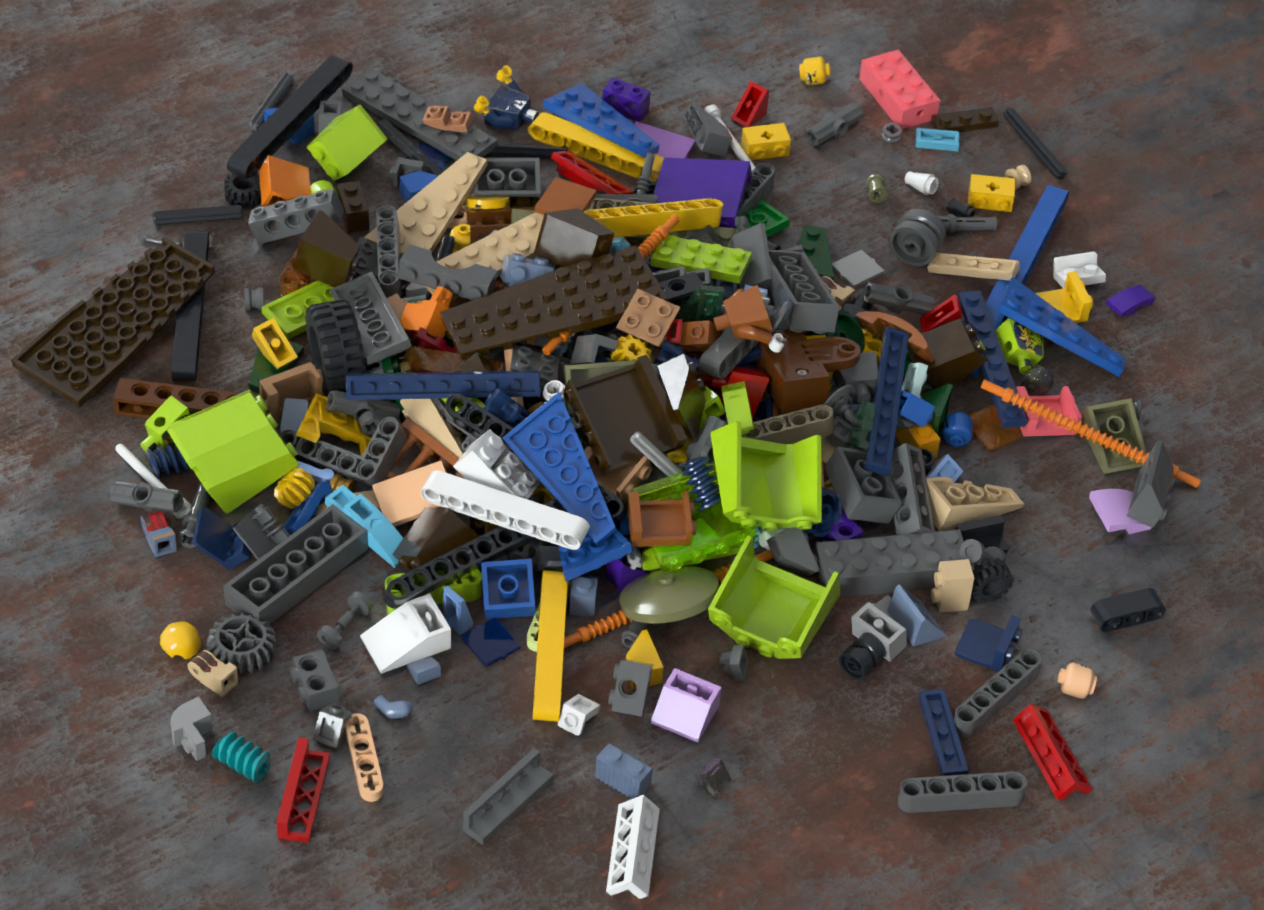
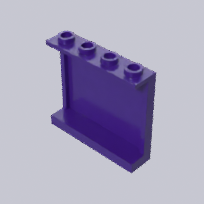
M664 157L654 194L658 196V203L708 198L720 200L723 203L720 226L718 227L737 229L735 227V218L739 214L746 184L751 183L752 180L750 161Z

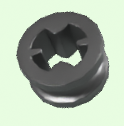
M887 123L883 127L882 138L890 143L898 142L901 139L902 128L896 123Z

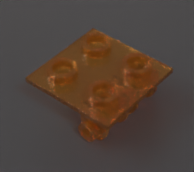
M993 404L984 407L978 412H972L971 416H969L974 423L973 433L989 451L1024 437L1020 427H1002L996 407Z

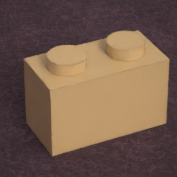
M969 559L939 562L938 572L934 573L935 588L931 589L932 602L937 604L939 613L968 610L974 582Z

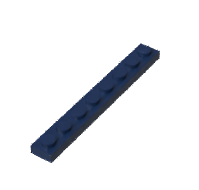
M981 291L958 292V299L965 322L974 325L978 331L977 338L986 348L984 353L988 361L981 365L985 379L1006 389L1009 387L1017 394ZM991 393L1003 428L1026 426L1027 418L1023 407L1019 409V405L1015 404L1013 406L1012 402L1006 403L1002 401V397Z
M886 327L883 334L864 468L888 476L891 470L909 333Z
M540 370L346 375L347 400L448 398L455 393L462 394L467 398L488 397L490 393H494L496 389L501 390L509 397H536L541 395Z

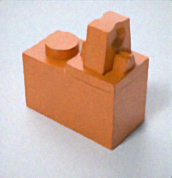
M437 287L430 300L418 301L417 304L407 303L399 321L406 334L413 338L418 329L422 327L427 330V336L435 338L439 336L443 339L446 328L442 322L441 312L449 309L453 293L444 287Z

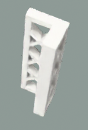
M644 795L618 805L606 892L611 896L625 890L631 891L639 899L647 897L649 894L660 809ZM634 809L626 820L627 811ZM631 828L630 834L623 841V836ZM628 849L627 856L620 863V858ZM625 871L624 881L617 883V880Z

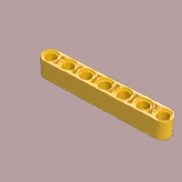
M543 112L538 115L528 128L530 136L535 140L555 147H567L569 152L637 179L642 174L645 162L644 157L575 123ZM654 154L655 159L650 174L652 182H655V179L658 180L664 159Z
M708 198L586 210L584 213L614 232L613 238L651 234L658 226H663L672 215H677L680 221L670 232L715 228L720 226L723 203L720 200Z
M542 571L533 720L559 722L567 581H565L564 573L558 571Z

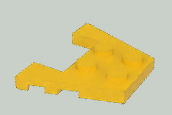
M316 393L296 436L316 443L320 437V432L324 434L330 433L346 442L358 443L360 454L363 456L372 438L361 431L360 423L355 419V416L328 411L326 407L327 397Z

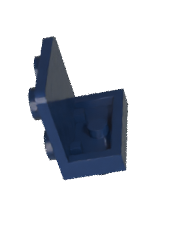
M206 507L199 510L193 537V545L229 570L241 562L247 561L251 555V551L233 530L239 522L232 526Z
M1011 615L1005 629L977 619H970L955 649V655L999 672L1004 667L1006 660H1011L1015 647H1013L1014 643L1018 644L1023 632V629L1019 628L1021 618Z

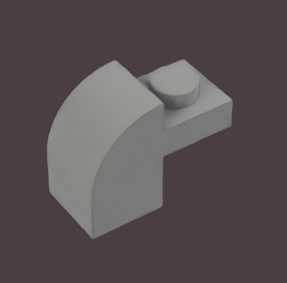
M197 697L180 705L173 712L170 721L174 747L183 745L185 751L188 754L191 753L196 761L206 757L205 741L201 735L212 731L211 714L201 699Z

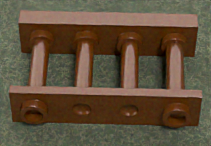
M535 207L466 210L467 224L470 225V245L487 237L494 230L499 231L511 225L512 209L535 211Z

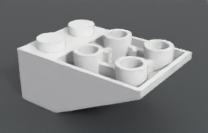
M491 429L475 440L453 466L466 480L527 500L540 484L533 473L520 462L517 455L512 453L503 443L502 439L495 435Z
M430 594L405 602L360 635L380 673L451 649V628Z

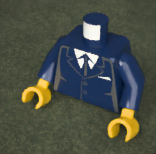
M507 65L497 73V79L500 82H505L506 85L502 84L490 101L486 97L480 96L476 100L474 110L477 113H484V124L494 126L497 129L519 130L524 121L532 123L539 113L531 109V98L520 89L514 79H510L512 69Z

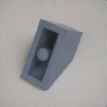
M582 574L572 579L569 615L594 617L599 576Z

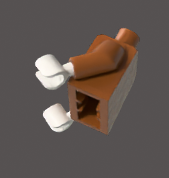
M758 285L747 290L738 289L730 298L723 302L726 314L713 318L717 332L731 327L734 338L737 340L748 339L769 344V348L773 352H780L784 347V344L781 343L783 340L782 334L776 333L774 336L771 334L773 330L766 310L770 299L765 298L766 292L759 290Z

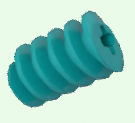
M231 731L227 736L222 737L214 746L212 757L219 759L223 764H227L229 768L235 769L239 774H244L247 779H252L254 783L263 781L270 768V752L264 751L262 753V748L260 746L254 748L252 741L245 743V737L239 736L237 738L235 731Z

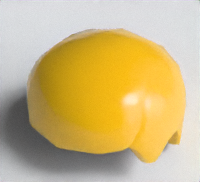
M185 621L169 624L160 636L161 648L172 658L175 655H180L184 659H190L199 652L202 646L198 630Z

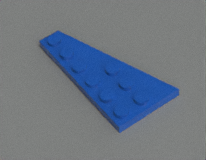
M558 392L502 438L567 513L584 518L589 523L590 528L587 535L598 546L616 531V527L561 394Z
M617 529L598 546L587 534L580 548L576 550L558 545L565 581H569L591 570L599 569L602 565L621 559L624 555L633 552L631 544Z

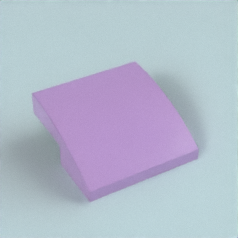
M1123 489L1090 491L1089 499L1108 532L1126 529L1128 534L1151 529V527L1127 516L1133 494L1132 491Z

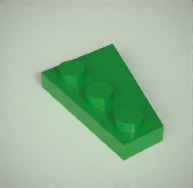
M762 199L757 203L755 210H750L746 214L748 219L747 229L764 223L767 237L790 226V219Z

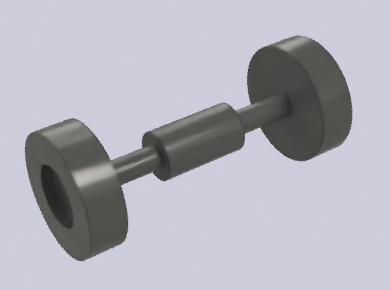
M974 539L964 541L959 549L960 558L962 560L969 559L971 565L978 564L983 560L988 562L989 558H993V560L1000 558V560L1006 562L1003 550L993 546L985 549L981 542Z
M358 591L353 592L348 598L351 610L343 614L336 622V627L332 628L325 625L317 632L319 641L325 647L331 650L337 649L342 643V638L338 631L345 629L353 620L355 612L365 616L372 610V602L365 594Z

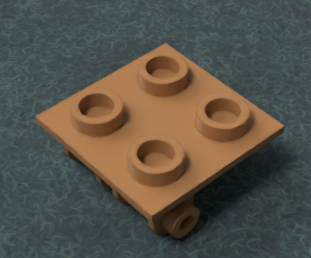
M637 289L616 329L659 347L667 340L665 335L678 314L680 307Z

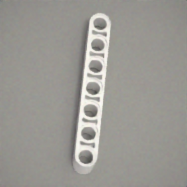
M436 470L431 472L420 492L423 499L432 504L572 550L580 548L590 528L589 523L579 516Z

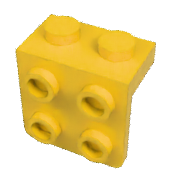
M1076 271L1067 273L1064 289L1035 293L1057 310L1063 312L1065 316L1075 323L1088 322L1090 309L1093 308V299L1091 295H1088L1084 281L1080 280Z

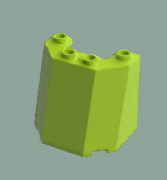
M250 389L167 426L168 433L187 464L193 469L206 491L226 514L300 465L294 457L298 453L290 442L285 444L275 429L278 426L277 422L271 414L266 415L268 410L267 404L260 394L256 397Z
M738 421L711 431V442L723 514L731 522L741 523V527L744 528L761 526L764 531H775L777 528L793 527L811 529L812 525L822 522L820 435H814L794 444H780L741 437V422Z
M747 535L708 608L709 619L735 640L737 644L744 645L745 648L750 646L757 649L759 653L766 657L773 656L778 659L801 658L840 596L839 572H833L826 588L758 560L754 555L753 537Z

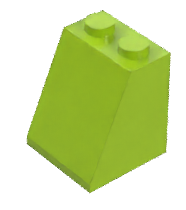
M360 104L336 117L307 146V149L323 167L327 175L333 181H336L346 176L382 145L387 140V137Z

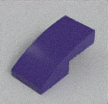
M1136 285L1113 295L1105 304L1119 316L1135 314L1138 307L1152 305L1156 297L1142 285Z

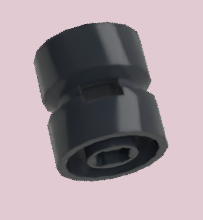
M863 633L852 646L848 647L839 656V664L849 677L855 680H862L873 670V667H876L886 657V649L877 637L869 633Z

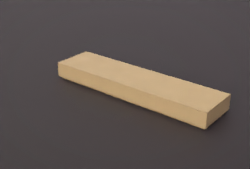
M937 253L927 268L928 273L1010 281L1011 277L1015 278L1020 268V263L1017 260Z

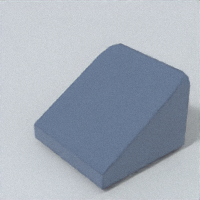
M431 656L407 664V668L417 685L441 677V666Z

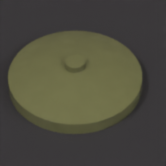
M678 566L656 570L636 578L622 590L620 594L621 609L626 617L642 623L657 624L683 620L709 608L719 589V582L714 573L699 567Z

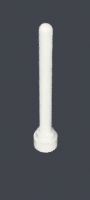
M712 104L704 109L726 127L721 120L722 113L717 105ZM729 131L733 138L729 146L740 161H750L751 171H753L755 165Z
M123 444L116 446V452L152 487L168 489ZM183 498L184 504L182 509L177 513L171 512L177 519L184 518L190 512L191 504L185 498Z

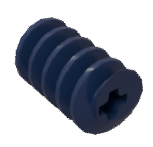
M174 444V450H172L170 445H165L164 453L160 447H156L155 455L150 449H147L150 470L152 473L155 472L158 478H161L162 470L170 476L171 468H174L176 473L180 474L181 466L189 472L190 466L185 461L176 444Z
M699 456L678 465L679 467H687L682 473V476L691 477L686 482V485L695 486L689 493L698 494L694 503H702V506L697 511L709 508L721 501L720 493H716L719 490V484H712L717 479V475H709L713 470V466H705L709 461L708 456Z

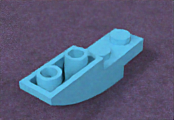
M341 485L325 498V505L329 507L333 504L368 530V546L394 568L399 565V560L392 554L403 540V537L361 493L356 496L344 485Z

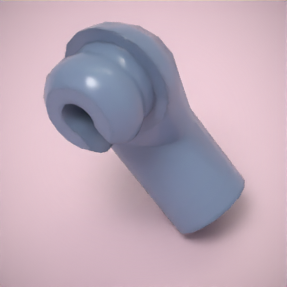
M379 695L374 700V705L389 719L406 717L413 711V706L408 701L389 702L383 695Z

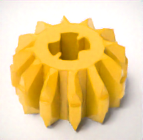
M630 334L626 338L621 336L617 340L616 350H611L610 360L613 362L637 360L638 357L647 355L651 362L650 355L652 350L646 348L647 342L642 343L639 338L636 337L634 339Z
M294 468L278 482L274 489V496L281 505L293 509L296 506H300L311 495V491L315 487V480L312 478V475L302 468Z

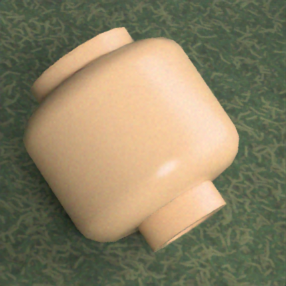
M1070 663L1066 669L1061 668L1057 683L1061 684L1063 694L1084 699L1087 695L1093 694L1097 676L1094 675L1090 667Z

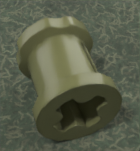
M881 174L869 176L866 182L868 189H870L868 193L869 199L874 203H881L888 197V190L885 188V177Z

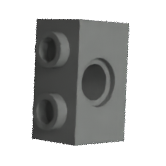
M621 659L620 664H615L613 679H617L616 688L611 689L608 704L612 705L611 711L641 717L645 714L653 664L628 659ZM626 680L635 682L637 689L634 694H628L624 691L623 685Z

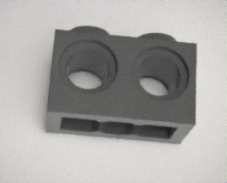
M323 649L293 657V668L290 669L291 678L294 684L298 683L300 700L302 703L306 702L309 711L324 708L331 704H338L339 687Z

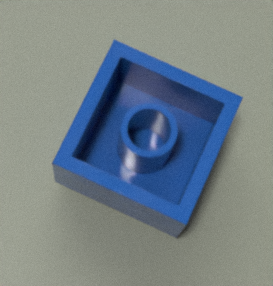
M532 559L481 562L486 619L534 616L536 610Z

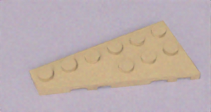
M467 152L397 210L400 226L401 257L410 244L433 252L487 167V159ZM377 227L364 237V239L377 245Z

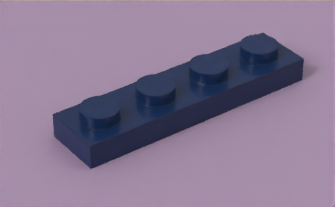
M945 690L919 691L918 699L941 776L967 775L969 771Z

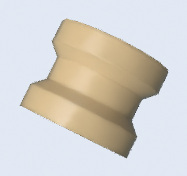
M1025 165L1017 166L1016 169H1008L1005 172V178L1015 179V190L1019 189L1021 185L1028 186L1031 183V174Z

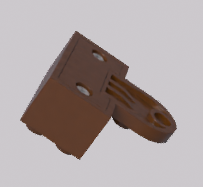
M789 329L776 330L772 336L776 333L782 334L783 340L781 343L784 344V347L780 352H773L769 348V344L758 342L756 345L761 350V358L754 360L753 365L756 370L766 372L770 378L766 388L781 414H787L817 405H824L829 393L830 376L828 372L851 368L858 364L861 349L855 341L848 338L824 337L807 339L803 332L797 333Z

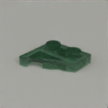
M700 285L681 307L675 319H682L683 322L710 320L714 323L713 318L720 316L725 293L724 287Z
M866 401L862 402V405H858L855 412V419H857L856 427L851 429L848 442L851 443V449H868L869 442L866 441L868 431L872 430L875 403Z

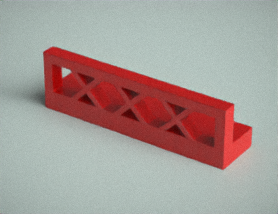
M569 151L553 152L551 159L558 162L557 172L576 184L596 190L597 194L634 193V191Z
M1030 704L1013 719L1056 799L1063 801L1075 790L1086 794L1093 790L1048 710Z
M298 737L276 822L277 838L302 842L310 841L330 760V753L309 750V739ZM308 759L320 760L322 765L311 770L307 762ZM312 778L317 785L306 791L302 783ZM307 800L311 804V808L301 813L296 806ZM300 821L306 826L305 833L290 831L291 826Z

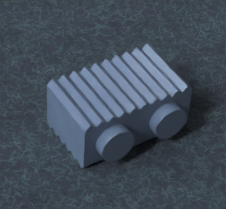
M610 743L596 757V779L604 781V784L613 786V789H617V792L621 791L622 794H626V797L630 796V799H634L644 795L650 789L653 768Z

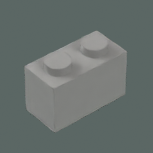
M867 602L851 617L852 634L857 638L863 633H869L877 637L886 649L885 659L889 662L907 646L906 629L870 602Z

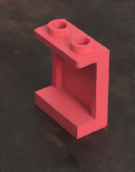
M1025 386L1016 387L1017 393L1019 392L1021 397L1026 395V399L1032 398V402L1038 401L1039 405L1045 404V408L1051 407V411L1056 409L1057 413L1060 414L1062 412L1064 417L1069 415V419L1075 418L1077 423L1083 419L1082 413L1078 410L1075 403L1074 395L1071 394L1068 386H1063L1059 395L1028 396ZM1030 410L1025 412L1027 418L1026 426L1020 427L1024 437L1075 435L1073 430L1068 432L1067 427L1062 429V425L1056 426L1055 422L1049 423V419L1043 420V416L1037 417V414H1031Z

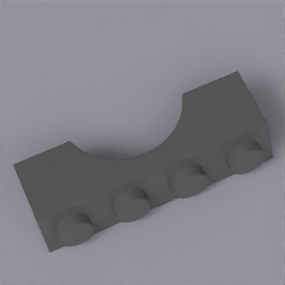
M410 244L400 259L398 278L433 289L444 287L451 291L453 295L475 300L493 293L496 286L497 270L478 264L464 269L447 268L434 260L431 250Z

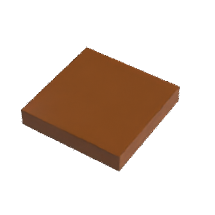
M555 177L535 205V212L544 215L547 212L576 208L584 212L596 198L597 193L594 189Z

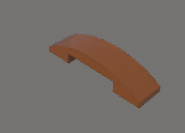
M865 311L856 314L861 328L877 337L884 333L886 327L909 333L908 343L913 354L930 363L934 361L926 340L910 323L882 312Z

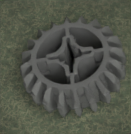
M243 611L239 616H235L233 613H231L230 618L222 616L221 622H215L213 628L210 629L207 640L208 651L224 664L230 662L236 666L240 675H242L243 671L247 670L252 674L253 668L261 670L263 664H269L270 658L274 657L277 645L275 631L271 628L269 621L261 622L258 618H254L252 614L245 616Z

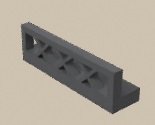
M533 748L463 811V831L484 845L553 782V774L539 765L540 752Z

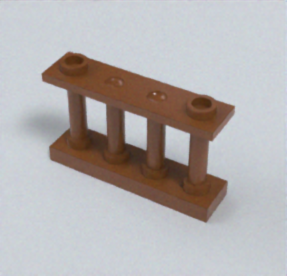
M406 418L401 425L408 431L407 437L391 470L413 443L417 444L418 441L424 444L422 446L423 450L404 473L421 468L427 459L435 454L440 457L438 461H442L445 471L447 469L450 470L460 458L409 418ZM389 471L385 480L396 476ZM458 471L455 473L457 477L464 479Z

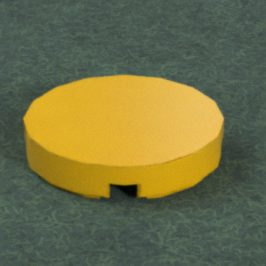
M470 194L465 200V205L474 209L476 205L484 209H500L510 205V197H474V194Z

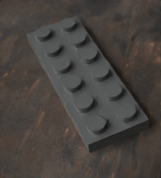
M372 271L329 289L334 300L343 299L350 303L357 319L363 344V353L368 365L378 363L386 357L401 353L405 349L412 347L406 332Z

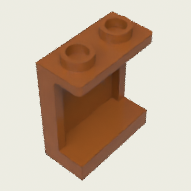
M688 491L683 492L681 500L640 501L639 492H629L627 510L631 547L691 545L692 535H696V520H691V515H694V501L689 500Z

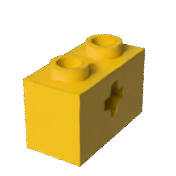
M784 123L742 128L741 146L751 161L789 156L791 139Z
M971 174L968 205H972L976 209L1012 212L1015 195L1014 178Z

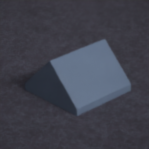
M900 584L895 587L887 612L894 621L906 629V637L913 646L943 638L946 635L923 603Z

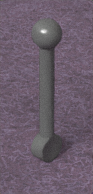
M144 233L138 235V240L141 243L148 241L162 244L160 239L147 237ZM176 242V244L183 247L182 242Z

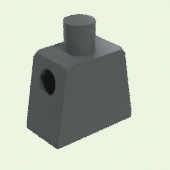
M876 352L861 353L860 360L855 366L833 371L832 379L837 388L839 389L849 384L853 385L856 389L855 397L860 404L869 402L871 396L875 395L878 376Z

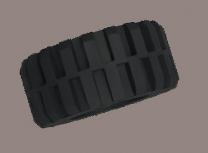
M343 299L310 305L306 310L305 316L307 340L312 364H315L317 370L319 369L324 377L322 389L327 393L334 390H346L347 374L366 373L363 344L354 311L350 303Z

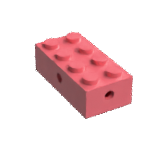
M899 49L862 60L859 80L891 120L900 125L902 130L930 122L932 115L938 114L940 99Z

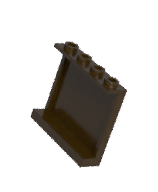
M647 355L638 357L633 365L575 384L570 379L564 388L563 396L565 402L570 404L575 423L578 426L580 425L584 433L585 444L591 448L594 454L595 465L601 469L603 475L638 464L643 458L644 454L630 441L631 436L635 432L642 433L663 454L682 449L688 439Z

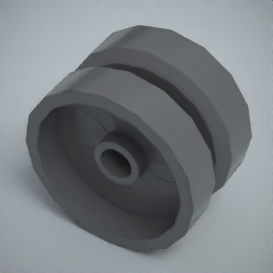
M924 209L908 210L900 218L890 235L889 244L891 251L906 264L912 266L927 265L934 259L938 249L944 242L946 230L942 221L932 212Z

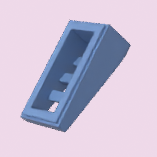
M446 586L443 590V617L449 627L461 635L473 627V620L465 600L450 587Z

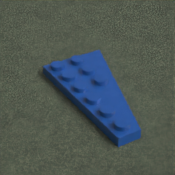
M582 83L547 98L543 102L544 109L646 158L647 153L654 155L659 152L660 144Z
M1011 277L997 310L999 313L1120 377L1126 360L1119 353L1114 352L1065 316L1063 312L1057 310L1014 277Z

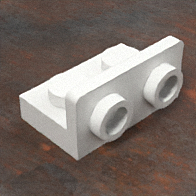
M1096 252L1054 258L1053 278L1063 289L1068 272L1076 271L1080 280H1083L1085 285L1103 283L1106 280V274L1097 266Z

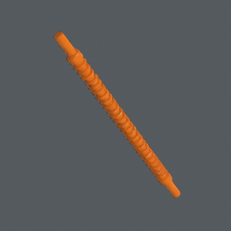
M672 215L663 226H658L643 241V244L638 247L644 259H647L655 251V248L668 237V233L680 221L677 215ZM571 329L560 331V337L552 338L542 348L543 353L550 355L560 343H565L573 335Z
M985 379L981 384L980 388L1002 397V401L1006 403L1012 402L1013 406L1017 404L1019 409L1024 407L1025 412L1030 410L1031 414L1036 413L1037 417L1043 416V420L1049 419V423L1055 422L1056 426L1062 425V429L1067 427L1068 432L1073 430L1075 435L1079 433L1081 438L1086 436V440L1092 439L1093 443L1099 442V446L1103 444L1105 449L1109 447L1112 452L1116 450L1118 455L1123 453V457L1129 456L1131 461L1135 459L1136 463L1142 462L1143 465L1150 454H1144V450L1138 451L1137 447L1131 448V444L1125 445V441L1120 443L1119 439L1114 440L1112 435L1107 437V433L1101 434V431H1095L1094 427L1088 428V424L1084 426L1082 421L1077 423L1075 418L1069 419V415L1064 417L1063 413L1058 414L1056 409L1051 411V407L1045 408V404L1039 405L1038 401L1032 402V398L1028 400L1026 395L1021 397L1019 392L1015 394L1014 390L1009 387L1005 389ZM1173 464L1172 478H1176L1195 488L1199 486L1200 479L1179 470V466Z
M766 550L755 555V557L762 562H766L772 559L773 555L770 550ZM728 564L727 567L722 566L721 570H715L714 574L718 582H723L732 564ZM619 610L618 615L613 613L612 617L606 616L605 620L601 618L599 622L594 621L593 625L588 624L587 628L582 626L575 633L564 637V648L578 642L585 643L590 640V637L595 638L596 634L601 636L602 632L608 633L609 629L614 630L615 626L620 628L621 623L626 625L627 621L632 622L633 620L626 617Z

